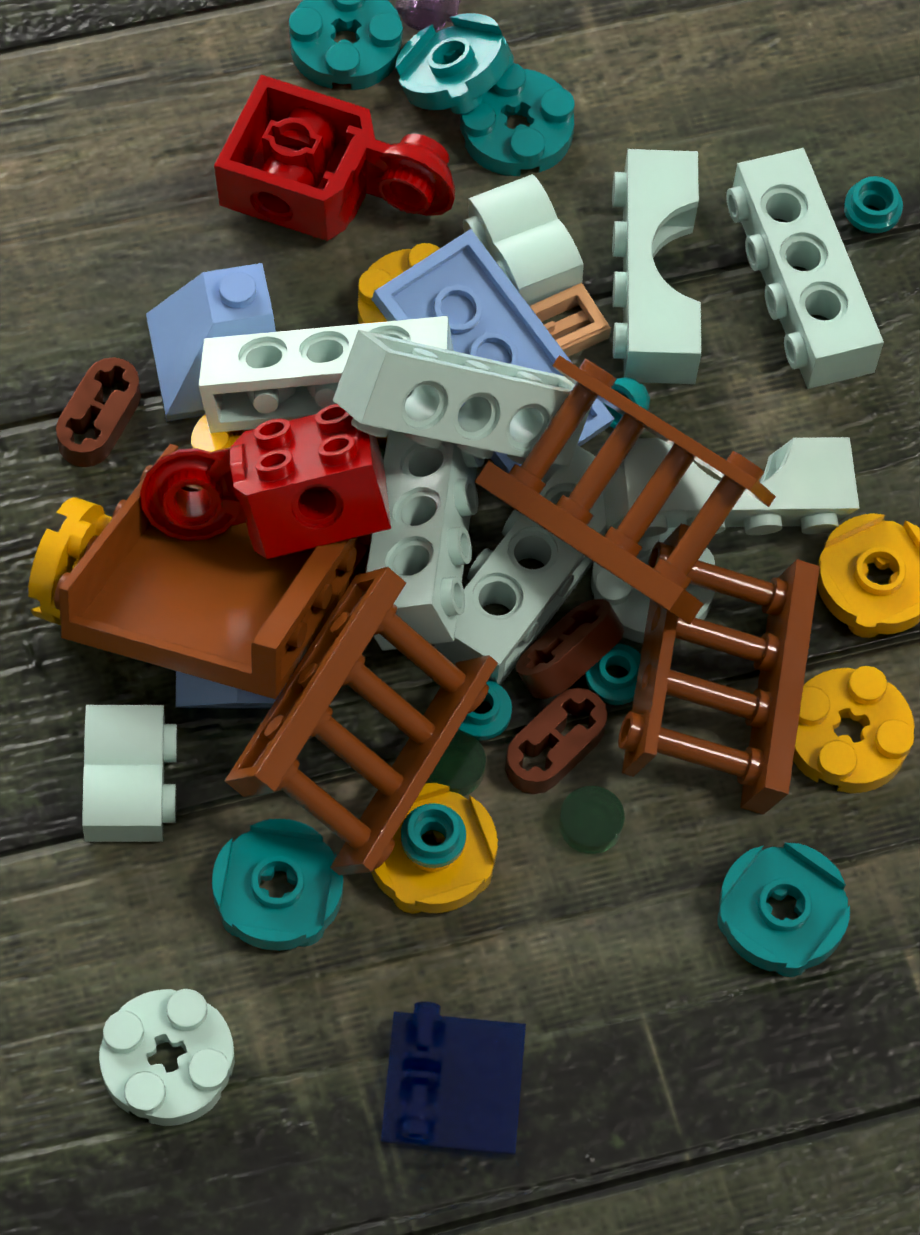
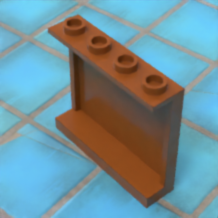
M169 444L159 459L177 451L178 446ZM148 465L144 469L140 482L127 500L122 499L117 504L112 519L99 536L94 535L90 539L84 556L71 573L66 572L60 578L55 591L54 605L56 609L60 610L61 638L276 699L350 583L367 561L372 534L269 559L254 551L246 523L230 526L225 532L207 540L185 541L170 537L151 525L142 510L140 489L146 473L153 466ZM187 485L181 489L196 492L204 488L197 485Z

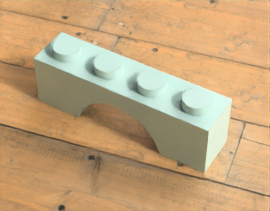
M628 149L625 171L614 172L613 207H623V221H614L612 252L613 257H623V272H614L613 307L623 308V323H614L613 358L624 359V377H630L637 382L696 383L701 358V302L682 295L673 289L659 274L653 258L669 242L693 233L699 202L698 151Z
M850 437L791 439L768 457L765 473L760 480V483L776 496L771 505L768 507L743 492L716 534L723 532L725 527H745V533L748 535L775 533L780 531L782 526H801L802 533L804 534L828 533L839 527L838 522L860 508ZM638 438L603 490L607 529L611 526L615 529L618 528L671 449V445L660 438ZM692 462L642 537L663 534L668 531V528H677L681 523L690 526L720 481L706 474Z

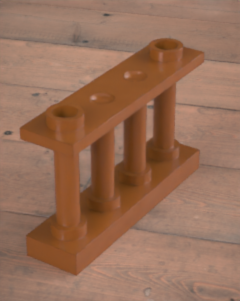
M559 355L552 366L575 386L521 466L514 464L510 472L507 473L488 461L475 482L690 625L704 603L686 591L692 581L688 574L743 492L768 507L771 505L776 496L759 482L765 472L735 451H732L727 460L615 391L611 387L617 379L590 360L585 358L581 366L577 367ZM597 398L623 416L569 497L562 494L555 505L540 495L546 486L541 480ZM644 429H646L672 447L618 528L615 529L611 526L605 536L588 526L594 517L589 511ZM695 460L722 477V479L666 562L659 559L655 567L651 568L636 558L643 548L638 542Z
M681 523L663 543L657 542L651 551L647 565L654 568L659 559L666 562L689 526ZM796 559L778 578L773 577L768 582L698 560L688 574V577L692 579L690 584L762 606V612L768 614L766 632L761 637L698 618H694L689 625L650 599L632 712H628L624 718L618 739L619 748L625 750L622 774L634 777L657 753L737 776L738 783L743 784L740 808L764 815L789 794L820 566ZM675 638L754 661V668L760 670L757 689L751 694L671 670ZM666 695L745 718L746 725L752 727L749 747L745 751H741L661 727Z
M389 567L366 572L354 577L225 779V782L243 797L272 793L279 790L284 791L341 838L345 844L330 867L338 875L372 872L388 859L395 846L393 836L467 714L474 711L485 699L489 690V686L486 683L498 664L490 655L453 664L396 614L397 606L394 602L406 585V582ZM380 634L440 686L424 715L364 665L365 657L362 653L374 635ZM348 685L409 737L392 767L332 717L333 709L329 705L341 687ZM312 737L317 738L378 789L360 819L298 769L300 763L296 758L308 739Z

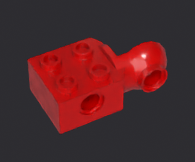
M262 74L214 164L220 206L325 241H329L346 230L348 224L357 215L366 194L382 198L400 211L425 216L446 213L452 209L455 200V185L451 171L447 166L450 157L447 150L436 140L416 133L407 134L400 143L389 144L376 140L370 109Z
M338 404L329 405L321 409L317 414L289 421L286 419L268 420L257 426L256 429L244 431L229 448L213 452L199 448L179 449L161 457L146 473L140 489L143 512L151 525L165 535L185 541L207 540L225 532L230 526L246 523L254 551L266 559L391 529L385 467L377 438L355 428L351 424L353 417ZM187 485H197L204 489L189 492L181 488Z

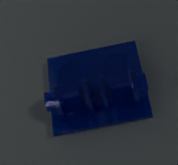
M433 1002L415 1003L414 1013L394 1012L381 1142L515 1155L526 1024L441 1016V1006Z

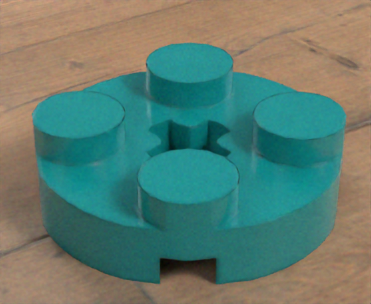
M302 0L289 18L292 60L297 69L307 79L319 86L332 89V82L338 84H351V90L371 87L384 80L396 67V60L400 53L403 39L402 21L397 10L388 0ZM352 31L356 33L357 42L351 43L343 39L337 43L334 39L337 32Z
M476 13L459 14L450 17L454 26L444 28L437 33L432 24L415 34L402 48L396 60V69L400 75L399 83L410 104L428 110L450 108L454 114L469 113L481 104L482 94L491 89L500 80L505 71L512 66L514 56L496 21L491 17Z
M513 63L491 89L482 94V102L476 109L469 113L460 114V130L465 138V148L479 165L500 175L520 176L521 169H533L539 167V172L548 170L563 159L571 146L575 125L574 98L569 91L549 76L534 70L523 69L519 64ZM522 115L527 118L531 125L528 127L519 124L515 129L508 128L507 116Z
M268 819L251 825L250 831L241 834L234 842L231 838L219 852L212 874L214 903L221 916L225 930L249 945L266 950H288L298 946L306 947L317 943L323 937L325 929L336 918L343 899V875H338L330 868L337 855L336 853L334 855L332 849L323 842V836L311 826L298 821ZM275 871L287 872V882L296 885L293 892L284 893L282 898L270 897L268 890L259 887L261 880H272Z
M784 843L783 847H770L763 849V846L750 849L740 856L729 869L719 895L717 924L731 947L746 961L761 969L776 971L785 977H795L801 975L806 969L824 962L841 943L850 920V905L848 907V898L844 891L846 884L838 868L826 856L813 848L799 843ZM787 894L797 900L794 911L799 917L794 920L789 918L784 920L777 919L771 914L773 908L766 900L772 896L776 900L781 901Z

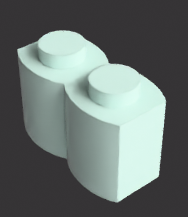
M533 174L468 198V218L463 220L464 233L472 229L529 306L582 283L583 261L569 232L557 218L546 191Z
M86 705L82 826L85 842H163V823H176V784H164V763H177V724H165L164 705Z

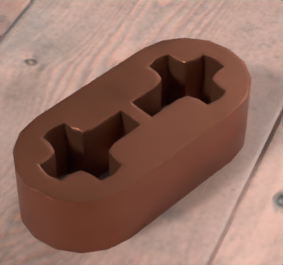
M115 357L104 358L94 363L86 372L60 415L56 425L59 451L63 458L72 465L90 467L103 462L123 433L141 399L138 372L132 364L124 359ZM116 381L123 382L124 392L114 390L104 405L102 385L112 387ZM95 420L94 431L96 440L85 438L81 444L75 443L73 432L84 434L91 422Z
M594 599L578 605L518 659L516 669L533 697L545 699L562 693L622 639L624 628L610 602L605 599Z
M582 688L566 690L558 695L513 738L508 746L505 770L507 778L515 788L530 794L547 792L555 787L599 744L604 736L607 720L606 706L599 695ZM568 711L574 716L581 715L584 711L590 714L589 729L579 724L565 736L561 734L566 727ZM548 745L552 748L546 757L545 771L537 766L532 767L529 771L523 769V753L534 758Z

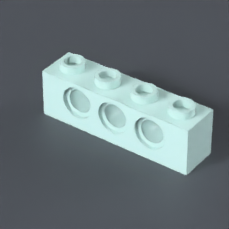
M800 148L737 163L733 187L727 190L726 195L728 210L732 220L735 223L741 222L747 236L745 241L747 258L751 268L754 271L760 270L766 283L765 301L767 309L773 320L780 319L786 334L784 337L785 353L791 368L800 369L807 389L875 373L884 341L805 149ZM774 219H782V220H785V221H787V222H786V223H784V222H778V221H776V220H774ZM793 266L803 267L808 271H799L794 269ZM811 315H821L828 320H818Z
M448 316L205 338L199 390L210 433L256 429L257 426L268 420L286 419L289 421L317 414L321 409L336 404L333 398L358 329L454 351Z
M358 329L333 401L353 417L351 424L355 428L370 435L387 437L389 430L403 432L408 439L427 447L439 448L442 441L456 443L459 449L481 458H491L494 451L504 453L511 460L522 465L575 385L565 376ZM591 407L553 464L569 467Z
M389 430L384 467L391 529L372 533L366 572L389 567L406 582V585L394 602L397 606L396 614L430 644L454 642L457 615L463 614L465 609V594L462 585L464 564H469L472 557V546L468 531L470 517L475 515L478 510V494L475 486L477 467L483 465L484 458L471 455L459 449L456 443L442 441L439 448H432L408 439L403 432ZM380 634L374 635L382 651L396 649Z
M577 445L569 467L557 464L551 465L541 480L546 486L540 495L555 505L562 494L569 497L596 456ZM602 492L589 511L594 517L588 526L605 536L609 529H607ZM515 509L503 528L502 534L505 536L494 551L489 548L484 549L470 568L467 576L470 582L464 589L465 609L463 614L457 615L454 642L438 643L434 646L453 664L490 655L498 664L488 680L494 681L500 686L514 669L518 659L533 644L594 563V561ZM531 558L542 562L545 566L539 569H527L518 562ZM496 603L506 606L510 612L504 615H492L487 613L483 607Z

